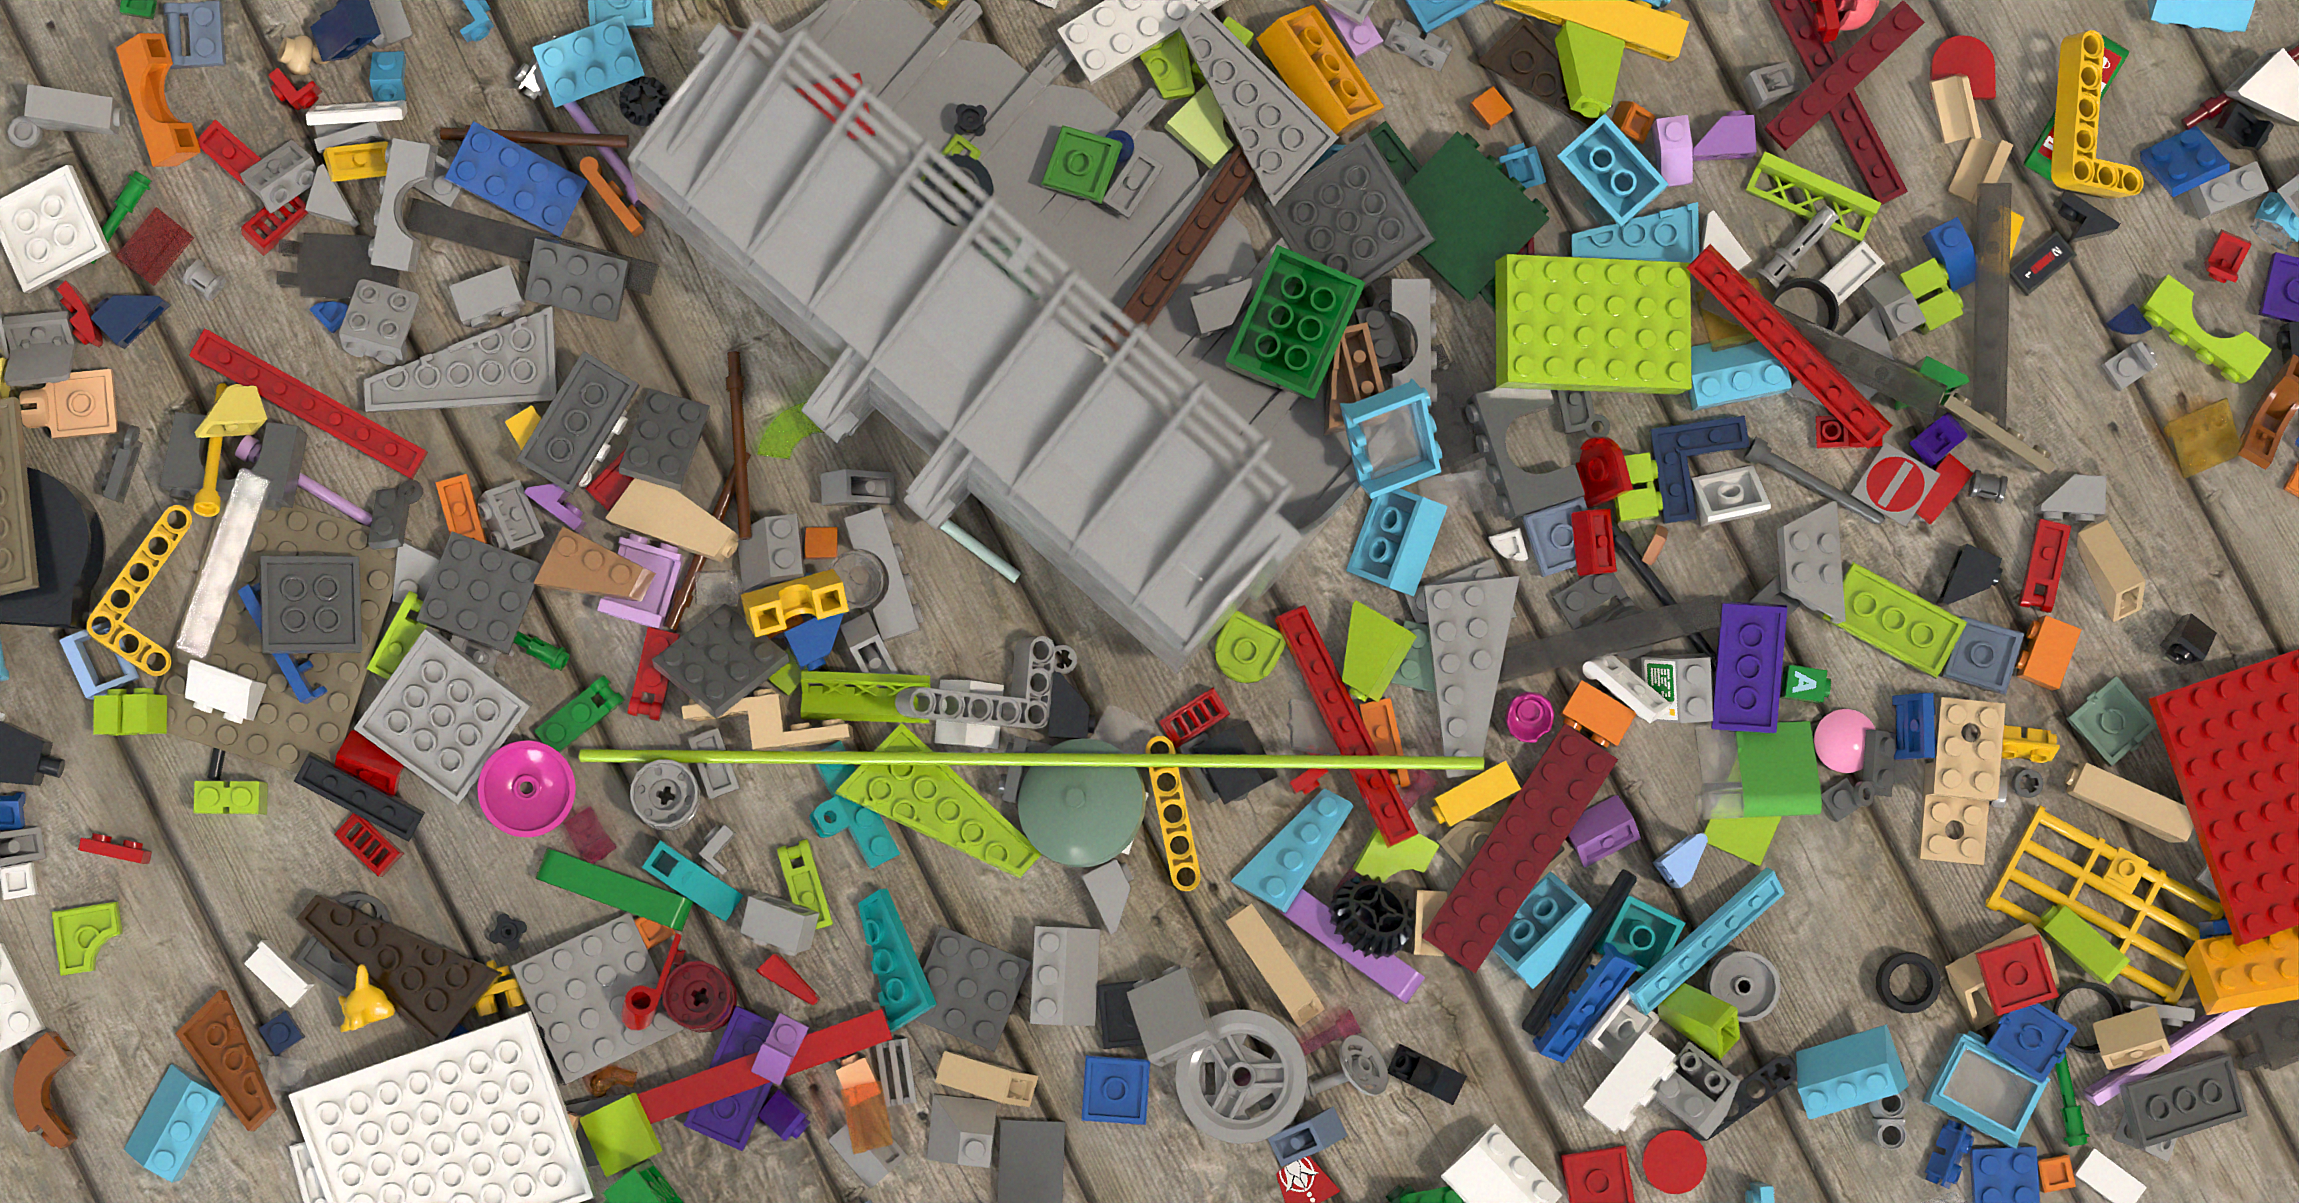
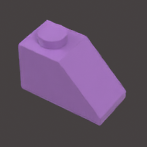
M1741 110L1727 112L1726 116H1722L1693 148V161L1751 159L1757 152L1754 115H1745V111Z

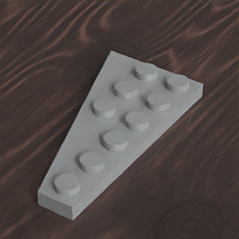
M1201 3L1178 29L1270 205L1273 207L1339 137Z

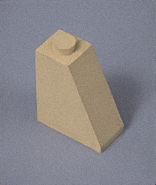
M2108 520L2099 524L2091 523L2085 526L2078 533L2077 549L2112 622L2141 610L2146 580Z
M944 1051L943 1056L937 1063L935 1082L1000 1103L1030 1107L1038 1076L959 1053Z

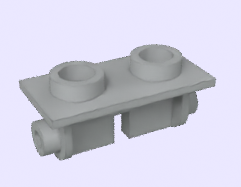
M1396 19L1384 44L1391 47L1394 51L1420 62L1425 67L1441 72L1453 46L1448 44L1449 41L1432 33H1428L1425 40L1419 38L1422 33L1420 27L1406 21V19L1402 21Z
M548 35L546 39L541 37L535 45L557 37L555 35ZM534 55L528 65L524 63L518 69L514 76L517 82L513 86L515 89H522L523 86L527 88L524 94L533 100L537 96L541 97L546 89L545 81Z

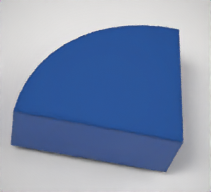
M328 301L318 303L309 310L330 332L334 333L341 327L349 306L341 302Z

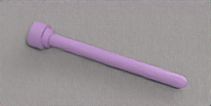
M576 101L563 105L584 133L601 134ZM595 146L625 184L626 197L634 207L644 204L637 197L631 171L613 148Z
M246 435L240 442L235 456L246 463L249 461L255 463L258 461L262 449L260 441L251 435ZM300 472L297 486L368 527L371 526L373 515Z

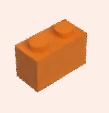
M2047 615L2038 617L2037 621L2033 620L2026 635L2030 639L2026 651L2021 650L2016 660L2015 667L2019 668L2016 677L2051 691L2059 689L2082 629Z
M1580 680L1577 682L1559 715L1565 718L1563 724H1567L1577 732L1584 729L1592 734L1590 740L1607 749L1609 745L1612 747L1619 745L1636 713L1585 681Z

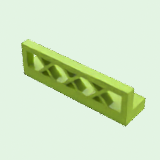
M1766 151L1760 156L1745 189V192L1808 220H1811L1817 214L1813 203L1824 199L1831 203L1834 212L1839 217L1838 223L1834 222L1829 229L1859 243L1862 242L1872 218L1877 214L1881 202ZM1761 172L1773 177L1776 189L1765 192L1754 187ZM1780 180L1788 184L1782 186ZM1797 187L1802 190L1806 201L1797 205L1788 202L1784 190ZM1779 192L1781 198L1774 196L1773 194ZM1809 193H1810V194H1813V195H1815V196H1817V197L1811 199ZM1808 205L1810 211L1801 207ZM1838 206H1840V207H1842V208H1844V209H1846V210L1840 212ZM1853 212L1864 217L1858 232L1846 227L1843 215Z
M801 672V719H842L844 721L928 724L930 722V719L902 716L895 704L897 694L904 688L910 686L931 688L930 675ZM809 683H822L824 686H810ZM845 684H854L856 687H846ZM877 685H886L888 688H878ZM916 695L913 699V705L915 709L918 707V698Z

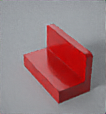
M355 730L350 731L337 752L335 765L394 796L398 791L401 771L404 765Z

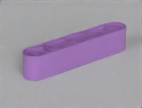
M1302 888L1286 913L1278 911L1405 1004L1409 1002L1425 979L1424 976L1394 954L1388 958L1382 956L1377 960L1372 954L1364 958L1361 950L1353 952L1351 944H1342L1344 937L1334 934L1337 926L1329 923L1332 916L1328 912L1330 908Z

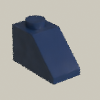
M113 295L110 299L105 298L99 302L94 309L95 313L90 318L116 345L126 349L171 305L160 296Z

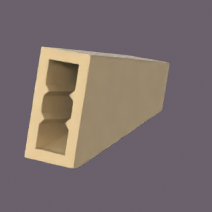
M637 478L633 479L606 516L608 521L620 529L721 563L725 557H731L738 547V534L680 492Z
M2080 763L2077 767L2073 766L2066 777L2065 783L2068 784L2065 793L2166 842H2187L2194 828L2187 806L2089 763Z
M1252 903L1247 907L1242 905L1231 912L1229 915L1230 919L1226 921L1227 926L1297 1027H1301L1325 1009L1318 996Z

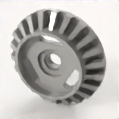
M1231 1010L1211 1017L1220 1041L1177 1061L1176 1089L1184 1111L1200 1130L1221 1141L1235 1144L1257 1143L1277 1135L1295 1119L1294 1117L1299 1109H1301L1308 1090L1309 1071L1302 1046L1286 1026L1275 1018L1261 1012ZM1252 1036L1274 1048L1276 1051L1272 1058L1269 1059L1246 1047L1244 1043L1247 1037ZM1210 1062H1215L1216 1095H1207L1205 1068L1206 1064ZM1242 1067L1247 1068L1251 1073V1080L1246 1086H1238L1234 1081L1235 1071ZM1273 1094L1277 1100L1276 1103L1259 1116L1250 1119L1245 1110Z

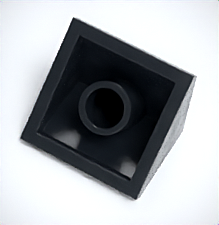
M1248 720L1229 728L1194 748L1197 754L1267 755ZM1204 767L1224 805L1278 777L1274 768Z

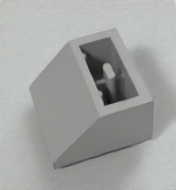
M1689 1041L1674 1062L1677 1065L1674 1073L1667 1081L1660 1079L1653 1088L1657 1091L1654 1098L1707 1140L1727 1116L1740 1080Z

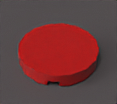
M1669 1129L1658 1133L1647 1142L1642 1152V1168L1646 1178L1653 1187L1666 1194L1679 1195L1691 1191L1701 1183L1706 1173L1707 1157L1703 1146L1691 1134L1683 1130Z

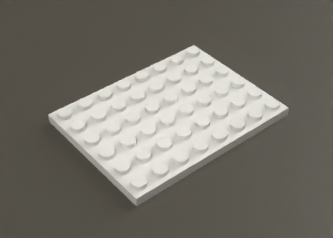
M531 1011L289 1094L327 1203H580L597 1195Z

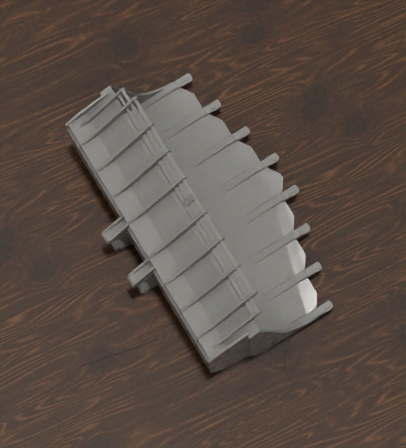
M827 0L804 20L779 34L767 24V19L762 15L754 21L749 30L718 23L698 49L699 64L662 109L628 158L638 199L831 368L802 409V412L823 432L839 444L848 434L852 436L876 408L931 457L906 490L908 495L905 497L904 502L935 531L950 518L972 493L1170 669L1178 674L1249 597L1254 602H1257L1360 487L1346 431L1323 436L1328 370L1315 399L1311 400L1226 368L1225 361L1276 245L1291 250L1285 238L1281 237L1257 264L1247 228L1229 214L1149 329L1144 323L1138 327L1121 312L1232 154L1227 153L1212 169L1209 168L1200 178L1193 153L1171 133L1144 130L1167 104V100H1163L1158 89L1150 88L1122 119L1087 89L1053 85L1052 83L1074 60L1065 44L1057 43L1032 73L1029 74L997 45L961 40L960 38L983 14L980 5L974 0H963L938 29L905 0ZM860 72L863 85L859 83L853 76H851V74ZM840 77L856 91L857 94L854 99L837 86L832 79ZM821 83L847 106L844 113L813 87L812 84ZM802 88L838 120L837 123L834 124L795 89ZM866 101L868 102L870 114L863 108ZM960 104L976 107L983 105L987 110L983 123L986 128L985 133L979 137L975 136L974 133H965L961 136L982 152L978 161L986 167L991 176L994 186L992 197H989L940 154L956 134L954 129L958 121L956 107ZM859 116L874 129L876 136L870 137L854 123L856 117ZM972 117L968 118L969 123L974 121ZM1062 125L1117 140L1123 144L1105 195L1137 148L1164 165V169L1129 220L1103 203H1096L1045 188L1041 185ZM848 130H850L860 140L853 141L848 135H846ZM965 147L960 155H970L971 151ZM934 161L978 198L984 204L981 210L976 208L930 167ZM925 174L972 215L974 220L968 223L920 181L921 177ZM923 195L958 226L948 224L926 205ZM1021 237L1022 242L1019 245L1013 239ZM991 242H995L996 245L1000 243L1005 244L1014 252L1009 259ZM985 249L1041 299L1035 301L978 250ZM1027 266H1030L1034 280L1024 272ZM1242 276L1243 280L1251 278L1253 283L1252 290L1232 329L1201 339L1190 306V297L1195 296L1194 291L1207 286H1212L1213 290L1225 287V281ZM1114 320H1117L1132 334L1128 340L1111 326ZM1105 333L1122 347L1118 353L1102 340ZM1087 345L1098 348L1110 359V363L1107 364ZM1395 410L1373 436L1369 426L1363 427L1373 471L1383 461V457L1411 427L1410 417L1402 410Z

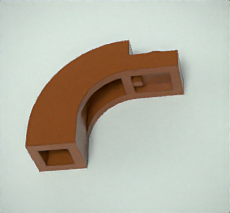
M2293 354L2273 378L2255 406L2240 437L2242 443L2238 455L2265 470L2272 463L2281 437L2290 420L2299 409V357Z
M51 1031L41 1036L21 1059L14 1078L13 1097L17 1115L26 1131L30 1133L42 1128L43 1132L41 1135L50 1146H57L58 1149L69 1147L78 1138L55 1112L50 1100V1087L57 1072L71 1061L76 1054L56 1031Z

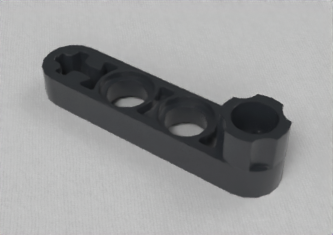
M1777 1054L1770 1061L1742 1079L1733 1098L1739 1105L1738 1112L1733 1116H1726L1723 1119L1724 1123L1718 1125L1707 1140L1713 1138L1790 1085L1797 1076V1065L1791 1056ZM1780 1062L1783 1066L1787 1064L1791 1066L1787 1077L1774 1074L1777 1071L1775 1066L1777 1063ZM1766 1070L1773 1082L1778 1085L1771 1089L1769 1081L1761 1075ZM1752 1080H1759L1765 1085V1093L1759 1098L1751 1097L1746 1091L1747 1084ZM1688 1126L1691 1136L1699 1141H1706L1704 1137Z

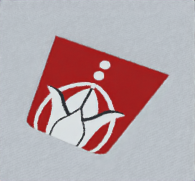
M1310 1156L1291 1163L1276 1174L1285 1203H1321L1341 1191Z

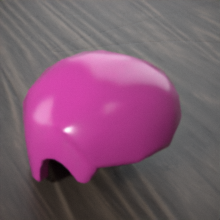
M1522 692L1508 703L1505 714V721L1510 734L1521 742L1529 743L1537 742L1542 735L1549 732L1554 719V711L1550 701L1538 692Z

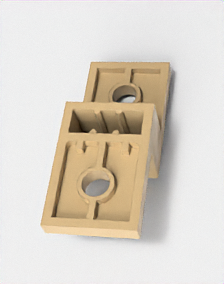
M773 689L753 691L754 697L741 699L717 718L748 715L752 749L755 751H770L854 740L852 726L844 724L842 719L822 721L823 727L812 728L810 723L790 725L791 731H788L784 697L776 694V691H773ZM689 699L690 705L682 706L683 719L686 721L697 722L716 719L693 699Z
M1939 698L1935 758L1933 762L1925 763L1918 859L1984 865L1989 801L1998 800L2006 703ZM1967 723L1973 724L1978 731L1977 738L1973 742L1964 740L1961 734L1963 726ZM1950 821H1956L1961 826V835L1955 840L1950 839L1945 832V827Z

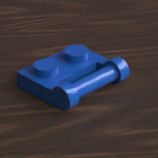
M1915 693L1892 696V706H1896L1897 750L1894 754V760L1935 758L1934 694Z

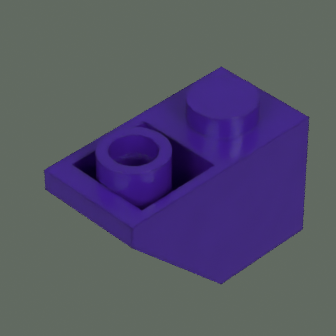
M781 1088L776 1091L758 1114L784 1141L791 1137L797 1139L811 1123L806 1119L811 1112Z

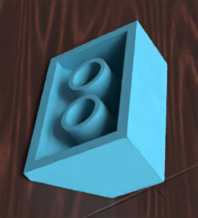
M2148 0L2147 4L2151 20L2161 24L2177 23L2185 24L2192 28L2208 27L2216 28L2223 32H2245L2256 0Z
M1606 114L1601 116L1557 155V158L1620 227L1645 209L1669 185Z
M1753 334L1691 347L1692 389L1688 390L1692 411L1782 394L1792 388L1788 369Z
M1400 488L1373 498L1346 571L1414 596L1448 506Z
M1550 871L1534 885L1492 950L1524 982L1534 989L1565 958L1594 911L1579 895Z
M1887 1024L1796 1052L1798 1091L1809 1120L1899 1094L1909 1086Z
M172 1063L124 1150L144 1168L171 1183L182 1180L225 1103L224 1098L214 1085Z

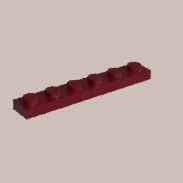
M1902 0L1764 127V130L1784 151L1788 150L1925 22Z

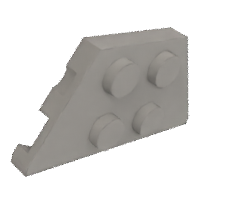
M1875 306L1823 355L1867 400L1875 395L1898 372L1878 309ZM1799 380L1786 392L1790 396L1806 399L1815 405L1825 408Z
M1832 501L1778 528L1777 538L1781 592L1793 599H1799L1806 607L1813 611H1822L1831 617V622L1839 624L1846 620L1837 501Z

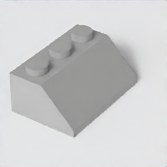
M1035 926L1030 1024L1095 1026L1100 929Z

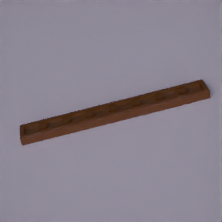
M1238 145L1121 310L1138 327L1144 323L1148 326V329L1256 178L1240 145ZM1114 320L1111 326L1128 340L1132 334L1117 320ZM1106 333L1102 337V340L1116 353L1122 348Z

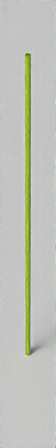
M580 749L579 753L580 762L629 763L673 760L678 763L1484 770V757L614 749Z

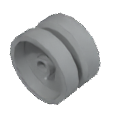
M1750 951L1726 952L1714 959L1706 970L1703 982L1704 992L1735 1006L1738 1010V1021L1743 1023L1758 1021L1770 1014L1778 1003L1781 992L1780 977L1774 965L1761 954ZM1744 980L1747 982L1744 985L1747 989L1745 993L1740 992L1738 989L1739 982Z

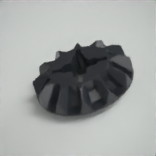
M641 76L628 81L623 90L620 91L619 107L623 116L630 123L641 127H648L652 125L656 117L670 101V97L666 87L654 77ZM641 89L644 90L647 97H653V101L648 102L647 113H645L640 104L632 103L640 99Z

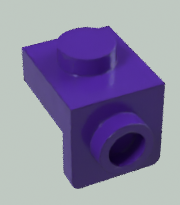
M1947 412L1909 444L1930 468L1955 446L1965 440L1968 434L1959 422Z

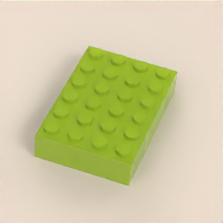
M1507 254L1496 260V388L1676 395L1692 389L1690 272L1686 269L1690 263Z

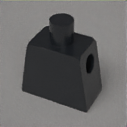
M0 721V783L40 786L44 774L57 778L61 777L65 767V760L50 756L53 746L51 741L12 723Z

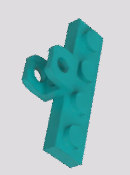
M839 741L821 751H846L842 742ZM815 764L832 796L831 799L820 804L809 815V820L818 837L828 838L848 828L870 870L900 855L880 814L835 794L836 790L856 771L854 764ZM824 816H828L831 823L826 822Z

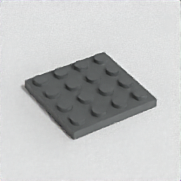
M1367 132L1302 176L1273 207L1269 201L1263 204L1293 252L1366 282L1363 289L1437 240L1372 136Z

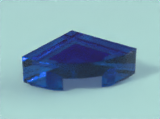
M2134 303L2106 323L2114 332L2125 335H2141L2152 329Z

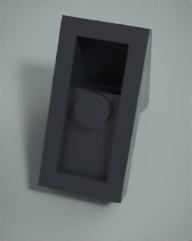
M2067 189L2058 196L2052 205L2059 210L2058 214L2064 219L2071 222L2075 220L2079 222L2068 239L2067 244L2109 235L2118 229L2121 224Z

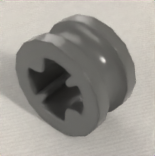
M2023 769L2013 776V790L2021 797H2035L2043 789V778L2035 770ZM2024 775L2035 779L2036 784L2031 785L2034 788L2031 792L2020 787V782L2024 781L2021 779Z

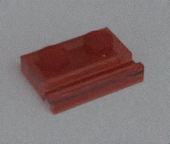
M155 207L116 257L151 285L155 286L195 237Z

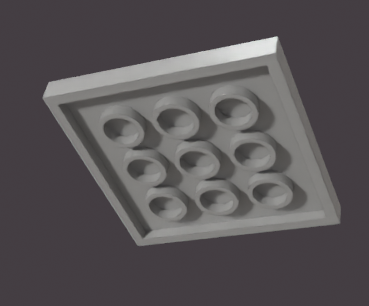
M428 626L354 729L459 805L478 780L486 761L494 752L502 747L533 703Z
M631 913L620 916L510 967L536 1024L540 1025L545 1031V1044L564 1085L684 1030L682 1026L669 1017L663 1005V993L653 1021L646 1029L639 1031L631 1030L622 1022L621 1011L627 992L639 985L656 989L660 979Z

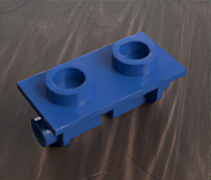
M1950 1119L1947 1125L1943 1124L1936 1146L1946 1149V1153L1941 1155L1933 1151L1925 1169V1173H1927L1925 1180L1938 1184L1939 1179H1942L1941 1186L1950 1189L1951 1184L1958 1182L1962 1172V1166L1959 1163L1963 1153L1968 1154L1973 1145L1974 1136L1971 1135L1973 1129L1964 1125L1963 1130L1960 1131L1961 1124Z

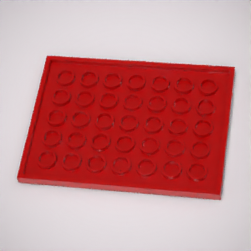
M2299 649L2148 699L2236 946L2245 945L2299 925Z

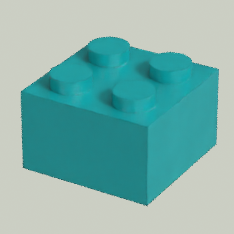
M1629 893L1594 946V949L1600 954L1605 955L1603 947L1607 942L1611 943L1620 953L1632 957L1638 965L1635 971L1644 975L1673 949L1685 922L1679 917Z

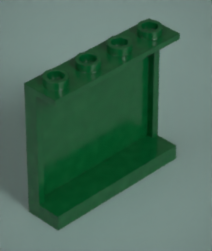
M1457 131L1404 186V189L1437 239L1416 254L1470 304L1478 296V293L1495 277V261L1507 254L1516 255L1549 222L1550 218L1546 215L1549 212L1546 206L1537 198L1531 201L1523 193L1526 188L1515 177L1512 176L1508 179L1500 172L1503 166L1492 155L1489 154L1485 157L1477 150L1480 144L1470 134L1466 132L1462 135Z

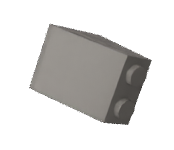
M1180 965L1164 970L1162 972L1163 977L1154 981L1151 978L1140 980L1133 984V990L1126 992L1150 1063L1161 1067L1220 1041L1191 969L1187 967L1181 968Z

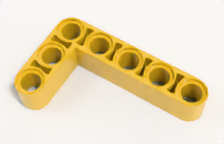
M2089 30L2068 35L2061 42L2051 177L2054 184L2062 189L2107 199L2137 195L2141 192L2144 184L2143 176L2137 168L2096 158L2104 41L2097 31Z
M173 505L165 510L86 622V631L92 639L152 677L161 676L170 669V654L124 623L123 620L190 528L192 523L191 513L186 507L181 505ZM172 512L182 513L185 517L184 527L180 529L172 528L167 522L168 515ZM151 539H163L167 545L166 552L162 555L152 554L148 548ZM135 564L144 565L148 570L147 579L142 582L133 580L130 576V568ZM117 590L126 592L129 596L128 605L124 608L115 607L111 603L113 592ZM104 617L109 620L110 630L107 634L99 635L93 631L92 621L95 618ZM131 635L137 639L138 647L134 652L126 653L121 650L119 641L122 636ZM158 653L164 657L165 666L162 670L153 671L148 667L147 658L150 654Z

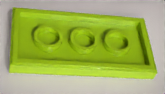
M1852 562L1843 578L1846 621L1835 624L1830 621L1831 617L1825 613L1822 619L1937 679L1967 622Z

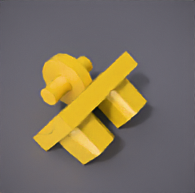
M495 960L487 961L488 967L502 972V975L476 1004L475 1007L480 1017L498 1012L494 994L505 991L509 1008L526 1004L515 978L501 982V977L511 974L509 965L498 968Z

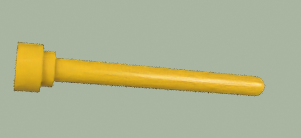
M226 383L217 385L214 403L224 392L225 388L228 387ZM209 437L203 488L195 495L193 510L201 516H215L220 512L221 498L216 491L223 437Z

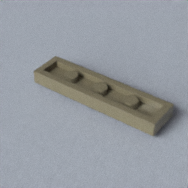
M1955 393L1954 396L1943 394L1936 404L2039 473L2050 475L2057 465L2049 460L2051 454L2038 445H2034L2031 448L2022 442L2025 437L2010 427L2005 431L1996 425L1998 419L1990 413L1982 410L1979 414L1970 408L1972 402L1961 394Z

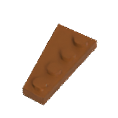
M219 990L175 1034L248 1131H256L277 1108L226 990Z

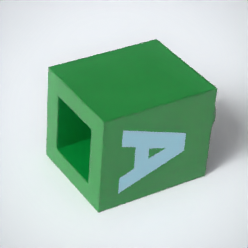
M1795 665L1785 666L1780 698L1815 704L1824 702V697L1828 698L1831 690V679L1827 678L1828 670Z

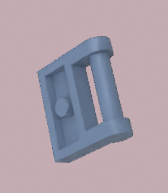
M220 1L163 4V13L167 16L169 52L173 61L170 69L226 65L223 7ZM188 15L191 56H182L180 16Z

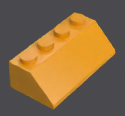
M1315 4L1278 18L1256 38L1264 54L1271 60L1279 72L1283 82L1338 137L1348 133L1384 108V105Z

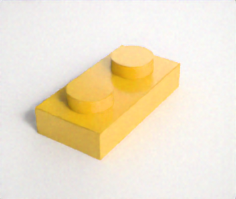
M388 142L325 148L323 155L331 182L386 176L388 163L385 162V153Z

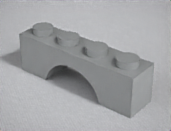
M393 138L392 144L387 146L385 162L388 163L386 176L382 177L379 192L383 195L381 207L376 209L374 215V225L377 226L375 239L370 241L368 249L371 265L416 273L421 241L414 237L405 226L402 217V205L406 194L414 185L424 180L433 179L438 147Z
M1391 279L1389 283L1390 316L1402 321L1412 332L1415 341V354L1412 362L1406 368L1392 374L1390 389L1410 382L1409 379L1413 378L1420 388H1426L1431 402H1436L1437 383H1431V370H1436L1437 353L1436 351H1431V338H1436V319H1431L1430 307L1436 306V288L1430 287V279ZM1405 405L1394 410H1408V407Z
M880 506L845 517L844 520L853 549L856 552H865L876 556L884 563L888 571L889 586L884 599L873 609L882 640L887 642L921 631L918 623L924 622L919 604L913 605L909 595L910 592L914 591L909 573L903 574L899 562H903L905 559L900 543L893 544L890 532L895 531L890 512L884 514Z

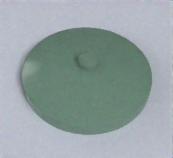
M1089 738L1065 741L1045 752L1124 754L1111 744ZM1031 766L1023 780L1019 793L1018 811L1020 823L1030 843L1050 860L1069 867H1091L1116 857L1132 842L1144 818L1146 792L1142 777L1136 767Z

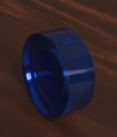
M1114 130L1105 136L1106 138L1120 141L1123 144L1116 163H1124L1131 158L1134 152V141L1127 132Z

